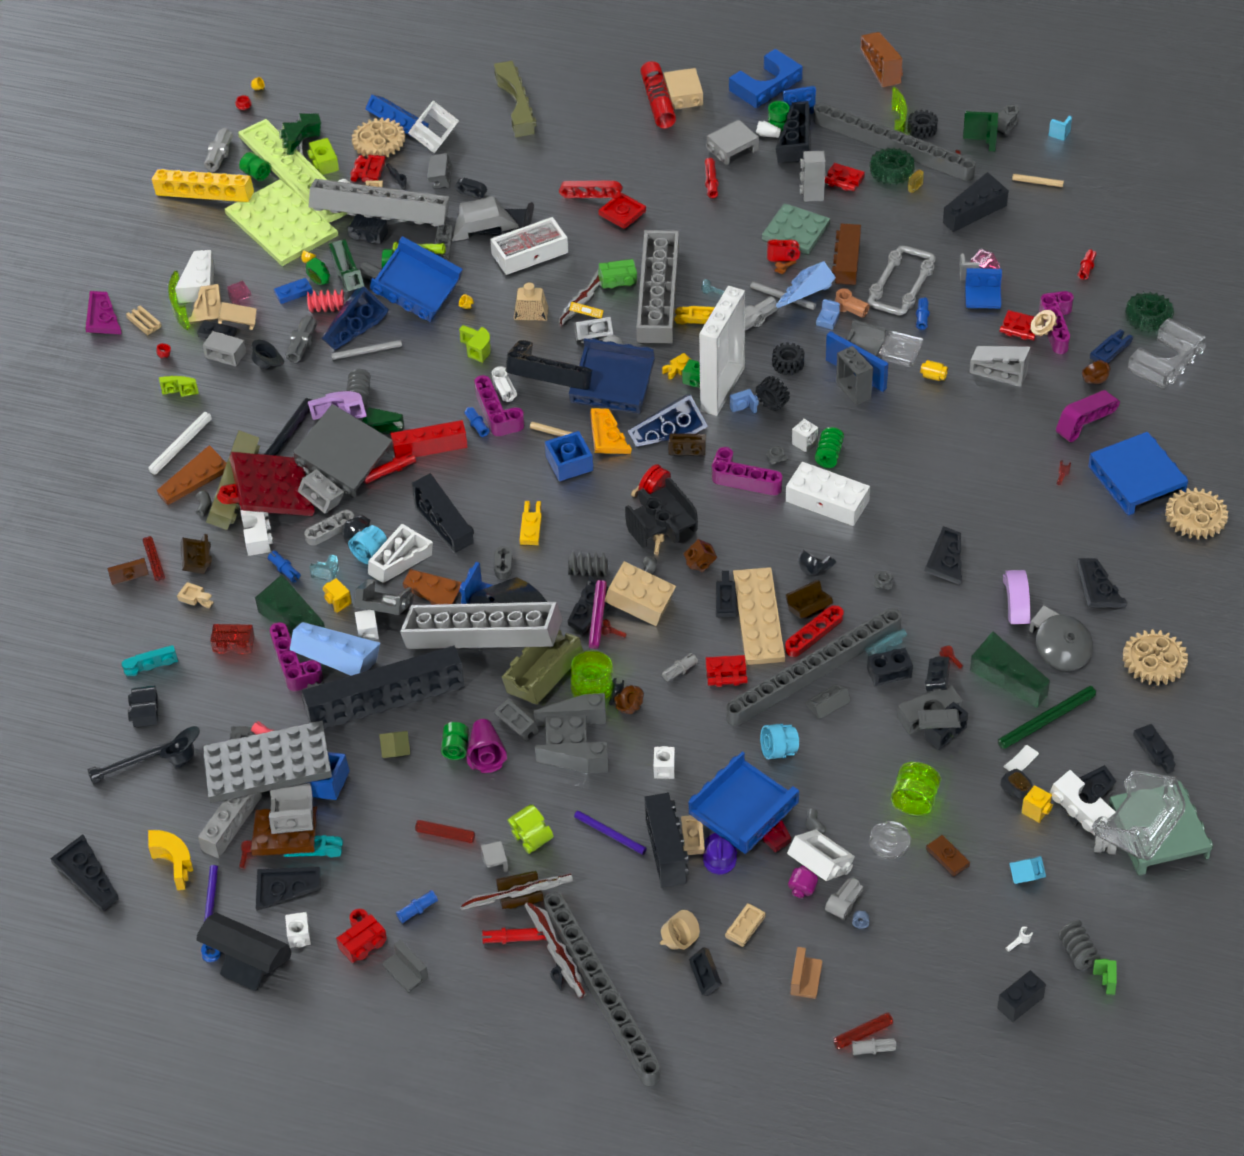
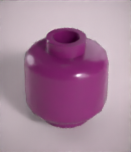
M802 865L793 870L788 887L792 890V895L795 897L811 896L819 879L814 872Z

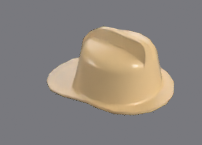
M681 910L673 915L661 928L662 940L660 944H666L667 947L674 950H685L699 937L700 932L698 921L693 913L688 910Z

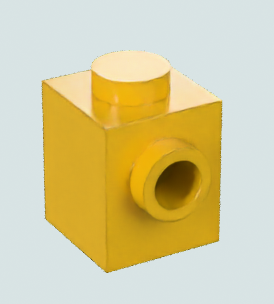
M1034 785L1023 799L1021 813L1040 823L1043 817L1048 815L1052 809V794Z

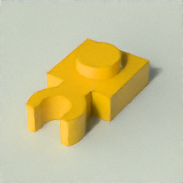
M685 353L670 360V365H665L662 368V374L669 372V380L673 379L677 373L682 375V371L690 358Z

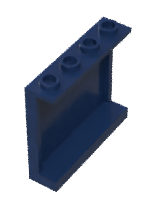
M584 338L585 347L579 366L593 370L591 385L588 390L570 387V402L641 414L655 361L654 349L636 347L631 344H617L613 341L604 342L594 338Z

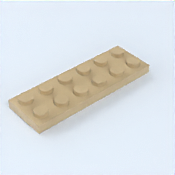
M771 567L733 570L746 665L785 662Z

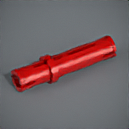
M707 158L704 161L707 195L709 198H716L718 196V180L716 179L715 160Z
M409 452L399 458H392V461L372 469L364 479V483L368 484L392 472L401 471L402 468L416 463L415 456L412 452Z
M505 927L501 928V930H482V936H492L491 938H483V944L547 941L545 935H538L537 928L506 930Z

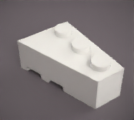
M401 524L369 560L368 574L385 583L432 555L433 542Z

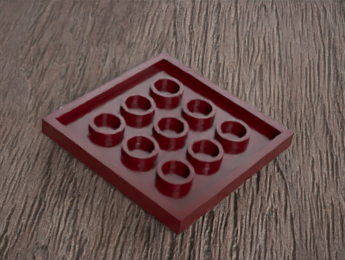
M231 452L230 462L241 510L313 516L315 511L313 503L298 492V488L306 473L302 467L295 463L294 457Z

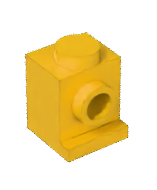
M337 578L323 586L324 598L328 604H333L336 613L352 604L350 591Z

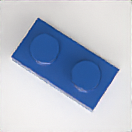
M306 278L274 288V294L280 304L306 296L308 292L309 294L313 293L312 287Z

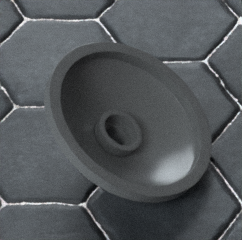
M1055 615L1046 619L1038 628L1036 634L1037 649L1045 662L1055 669L1075 671L1083 667L1091 658L1093 652L1092 637L1088 629L1079 620L1068 615Z

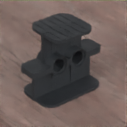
M671 478L665 480L666 487L654 493L648 494L644 488L639 490V501L643 506L635 510L629 505L625 506V520L628 531L642 548L647 547L648 538L658 533L667 534L676 543L679 541L680 531L688 527L693 532L698 530L696 508Z

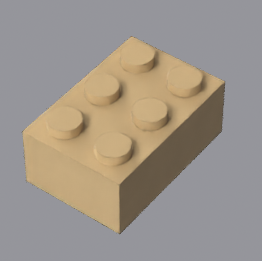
M624 561L608 588L605 602L657 626L672 599L676 586Z

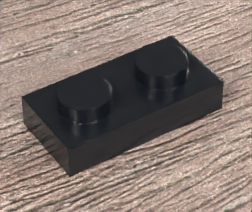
M206 320L203 321L197 331L198 337L205 339L209 337L212 331L235 337L237 333L236 327Z
M701 948L689 958L702 995L708 996L722 985L708 948Z

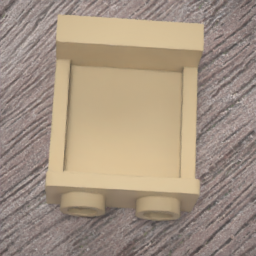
M695 68L664 72L665 84L673 109L703 105V91Z

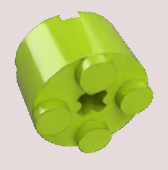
M531 804L507 819L508 824L513 829L511 833L517 841L521 839L524 842L522 846L528 854L554 838L549 825L546 827L542 814Z

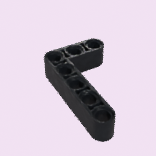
M517 341L507 353L505 371L509 374L577 389H590L592 369L533 356V343L530 341Z

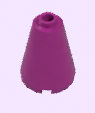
M479 719L474 722L466 754L467 764L474 771L475 769L480 770L481 773L497 771L502 767L504 761L507 760L506 749L493 724L487 719Z

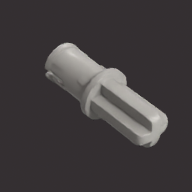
M690 653L683 659L676 660L672 667L662 672L664 680L670 681L679 674L684 675L689 668L698 663L697 657Z
M873 1037L872 1040L852 1041L853 1055L872 1053L876 1055V1052L895 1051L897 1048L894 1038L874 1040Z

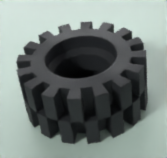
M923 110L912 112L908 117V133L911 136L914 135L915 138L920 137V139H923V137L928 139V136L933 137V134L935 135L937 131L938 117L936 114L933 115L932 111L928 113V110H925V112Z
M786 342V345L781 343L780 347L777 345L772 353V366L774 370H778L780 374L784 372V375H787V373L793 375V372L799 373V370H802L804 367L803 348L800 349L799 345L795 346V343L789 345V342ZM790 357V358H793V359H792V360H785V359H783V358Z
M768 376L758 384L755 393H757V398H760V403H764L763 406H768L769 410L778 411L789 401L790 392L786 391L788 389L787 386L784 387V383H780L778 378L775 380L774 376Z

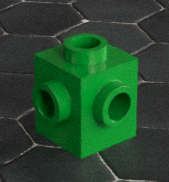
M688 360L682 371L683 384L700 388V362Z

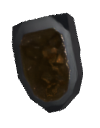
M1013 769L1001 778V787L1013 797L1021 800L1024 799L1033 787L1031 780L1019 769Z

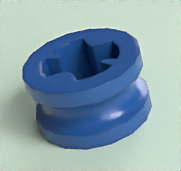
M203 944L201 947L202 958L206 962L218 960L221 952L214 949L215 953L208 955L207 950L211 949L212 951L214 948Z

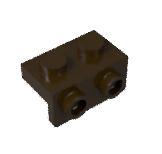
M669 433V455H705L706 434Z
M203 534L201 540L182 537L180 542L182 571L204 574L207 567H210L212 563V556H209L211 542L208 541V534Z
M815 580L786 594L789 611L800 619L809 617L812 613L824 610L827 606L833 604L832 596L822 591L819 580Z
M537 871L498 878L496 879L498 892L510 890L513 886L538 880ZM542 890L515 898L505 897L499 899L502 909H514L517 906L525 905V903L532 905L544 901Z

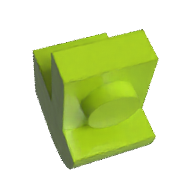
M462 325L459 329L460 342L466 344L467 356L483 363L491 352L489 332L484 327L477 331Z

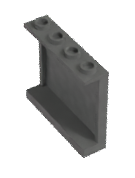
M332 404L293 452L294 460L298 466L306 467L311 473L317 469L343 490L344 494L356 497L357 488L385 453L390 454L393 450V440Z

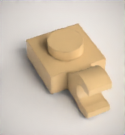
M188 582L177 595L178 601L193 606L199 602L205 608H210L214 603L210 601L212 595L205 593L203 587Z

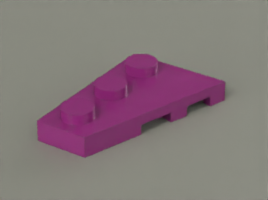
M89 292L86 332L121 334V328L118 325L117 317L114 314L107 292Z

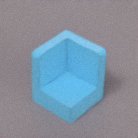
M1068 116L1064 123L1052 119L1048 136L1064 141L1071 131L1072 116Z
M1041 856L1009 863L1015 884L1046 877Z

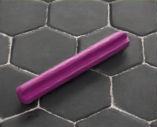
M602 580L597 581L588 645L591 649H598L600 645L607 582Z

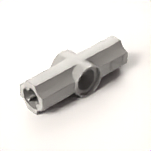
M227 128L219 130L214 142L211 141L209 143L208 155L204 162L205 168L209 171L215 172L219 169L223 158L228 156L229 144L233 135Z
M772 296L756 306L749 305L745 308V331L752 326H761L766 317L778 310L776 307L777 302Z

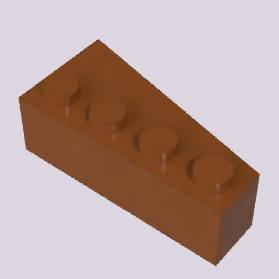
M880 32L861 35L860 49L881 86L887 87L901 84L903 70L902 57Z

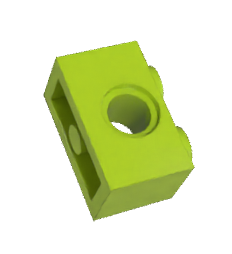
M328 138L309 143L310 150H307L309 159L312 160L313 166L322 175L339 171L338 159Z

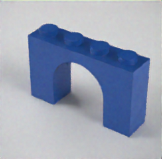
M774 49L764 55V69L776 76V78L768 81H759L740 70L729 77V91L753 107L758 108L802 80L803 66L777 49Z

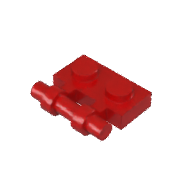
M359 155L354 162L355 167L351 170L350 180L356 182L361 177L362 182L379 181L386 162L385 156L369 155L368 159H365L363 155Z
M833 163L827 172V176H825V183L831 187L837 186L844 191L850 190L854 192L864 179L865 172Z
M1008 310L999 332L1005 333L1009 337L1013 335L1021 337V340L1027 341L1029 339L1034 341L1036 335L1031 331V322L1035 316Z
M745 655L706 657L708 686L716 685V687H722V685L729 684L740 686V684L748 683L747 676H744L746 675Z

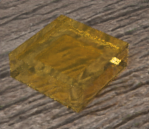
M918 169L909 177V192L913 193L923 185L924 173L922 170Z

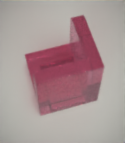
M982 248L970 260L971 262H979V268L1000 269L994 253Z
M243 280L227 287L229 300L232 304L240 305V300L251 296V291Z

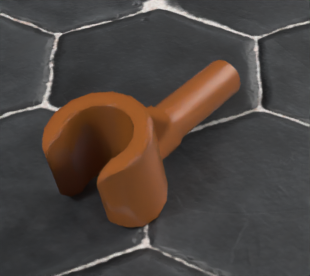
M778 261L775 264L777 269L774 271L784 274L787 268L797 263V261H790L785 264Z

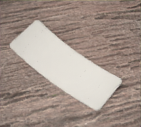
M1025 745L1003 767L1008 771L1013 769L1022 771L1039 753L1030 746Z

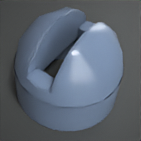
M856 911L852 919L853 926L859 929L868 927L870 921L868 913L866 911Z

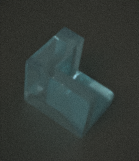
M329 555L326 563H311L309 566L311 578L330 582L334 580L339 569L337 556Z

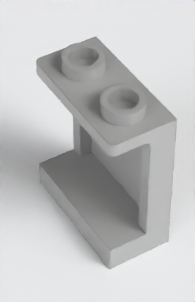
M737 120L707 135L706 147L719 161L728 165L730 156L746 148H749L752 152L759 150V137L740 120Z
M311 783L270 790L271 812L269 813L271 834L313 830Z

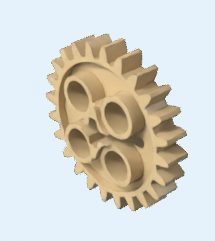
M383 117L380 120L374 118V121L368 120L367 124L362 122L363 126H357L358 130H354V134H352L354 150H357V154L367 155V158L369 155H386L389 157V153L395 154V150L400 151V147H403L405 142L403 126L400 127V123H396L395 120L390 122L389 118L384 121Z
M1187 488L1186 493L1180 490L1179 495L1174 493L1173 498H1169L1165 516H1167L1166 521L1170 522V527H1176L1175 532L1181 530V536L1187 533L1190 539L1193 535L1198 540L1200 536L1207 539L1208 534L1214 537L1215 532L1219 534L1221 529L1225 528L1228 519L1227 505H1223V499L1218 500V495L1211 496L1212 491L1205 493L1204 489L1198 492L1197 488H1194V491Z
M1152 629L1151 634H1148L1147 631L1143 630V635L1137 632L1136 637L1131 636L1130 641H1126L1122 661H1125L1124 667H1129L1128 673L1134 672V678L1140 676L1141 682L1146 679L1149 685H1151L1152 681H1155L1157 686H1159L1160 681L1167 685L1168 679L1175 682V677L1180 679L1181 673H1185L1188 663L1186 647H1182V641L1176 642V636L1169 638V632L1166 635H1162V630H1160L1158 634H1155V631Z

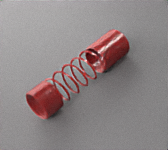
M647 62L642 65L640 73L647 91L655 123L660 128H669L675 124L676 116L666 88L665 79L663 78L662 69L657 62ZM653 71H658V73L654 76H647L649 73ZM660 82H662V85H661V86H657V87H655V88H650V86H655V85L659 84ZM664 88L663 91L651 93L654 89ZM666 93L665 96L653 98L657 94Z

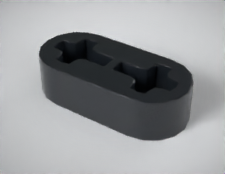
M460 178L455 185L459 193L478 199L483 198L487 192L485 184L468 178Z

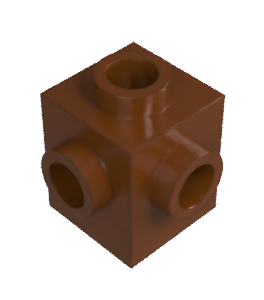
M700 539L683 553L687 560V566L692 570L704 572L718 558L712 545Z

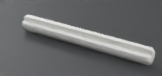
M203 412L148 467L149 472L154 475L157 474L212 420L211 414Z

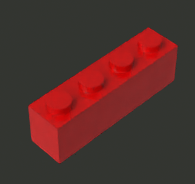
M463 420L391 433L393 452L397 458L409 452H412L415 457L468 448Z

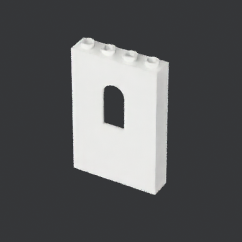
M731 286L726 288L699 334L700 411L715 416L719 414L745 368V290Z

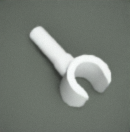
M1022 927L1018 938L1005 949L1009 952L1020 943H1029L1033 932L1025 935L1027 927Z

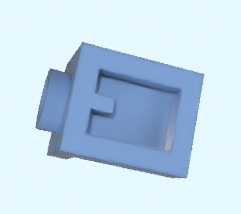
M824 299L822 310L816 320V326L833 330L840 316V303Z
M750 389L730 395V409L732 412L750 407L753 414L757 413L759 400Z

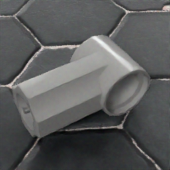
M854 878L847 879L837 894L830 896L825 910L843 920L847 919L854 902L863 891V886Z

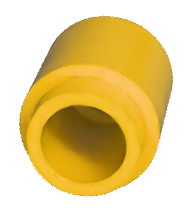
M927 360L926 363H922L920 373L923 374V378L945 381L948 367L942 363Z

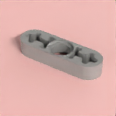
M343 510L305 530L306 542L309 545H318L341 533L345 522L354 518L353 512ZM329 525L334 526L332 530L325 529Z

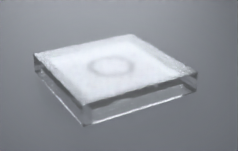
M889 330L878 358L913 367L923 344V338Z

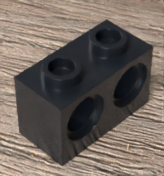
M906 648L893 649L888 652L868 656L867 670L874 686L912 678L913 664Z
M952 702L945 709H957L959 711L961 727L925 729L924 738L938 750L967 728L968 712L955 702Z

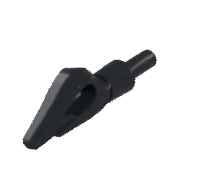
M389 163L386 164L392 177L405 190L407 177L404 174H399Z
M559 947V955L566 960L562 948ZM556 963V967L550 972V977L562 991V969ZM558 973V979L554 977V974Z

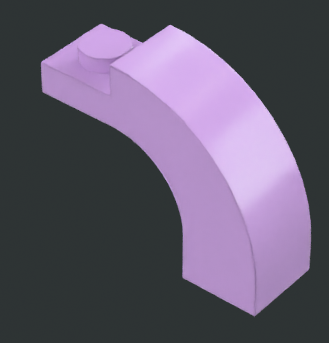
M334 392L325 394L326 397L308 401L313 420L321 418L332 404L357 419L367 416L362 397L356 392Z
M1008 570L1006 574H1003V583L1006 586L1008 596V621L1010 624H1030V596L1026 571Z

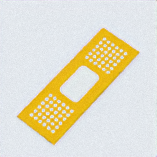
M571 302L569 309L570 311L596 318H602L603 314L601 309Z

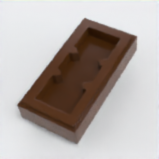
M145 558L107 568L112 585L149 575Z
M943 835L926 845V850L953 877L970 866V861Z

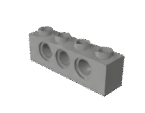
M261 793L224 800L198 836L201 851L220 858L262 798Z

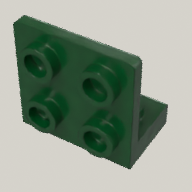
M965 111L963 139L986 140V144H989V151L995 152L998 113Z

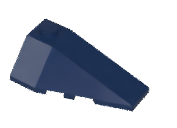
M364 286L358 288L346 301L321 339L333 350H336L378 324L389 309Z
M686 394L627 430L635 446L638 447L669 440V433L696 434L708 427L692 396Z

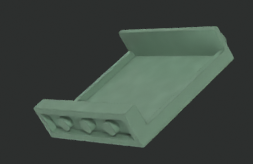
M1181 781L1110 797L1109 806L1116 812L1112 819L1137 875L1146 874L1147 866L1203 853L1205 858L1209 859L1213 849L1212 840L1209 837L1207 838L1204 824L1202 821H1199L1196 807L1194 804H1191L1188 790L1183 787Z

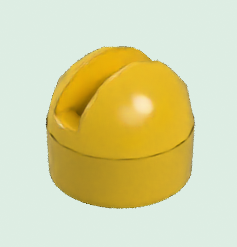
M256 77L251 81V87L253 90L259 91L264 89L265 83L261 77Z
M303 250L301 255L303 263H307L316 257L315 254Z
M467 294L462 295L459 300V306L464 309L472 308L471 305L474 304L473 298Z

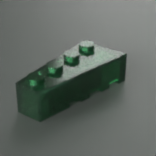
M282 574L255 597L258 612L273 623H284L291 635L293 630L302 622L325 628L321 618Z
M994 631L971 656V672L1038 708L1048 696L1050 680Z

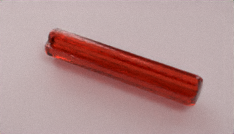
M151 536L144 537L143 544L154 578L159 582L165 579L153 538Z
M417 820L415 830L421 833L473 843L475 839V832L423 820Z
M886 1012L834 1037L833 1043L837 1049L844 1048L852 1044V1041H858L892 1025L893 1018L890 1013Z

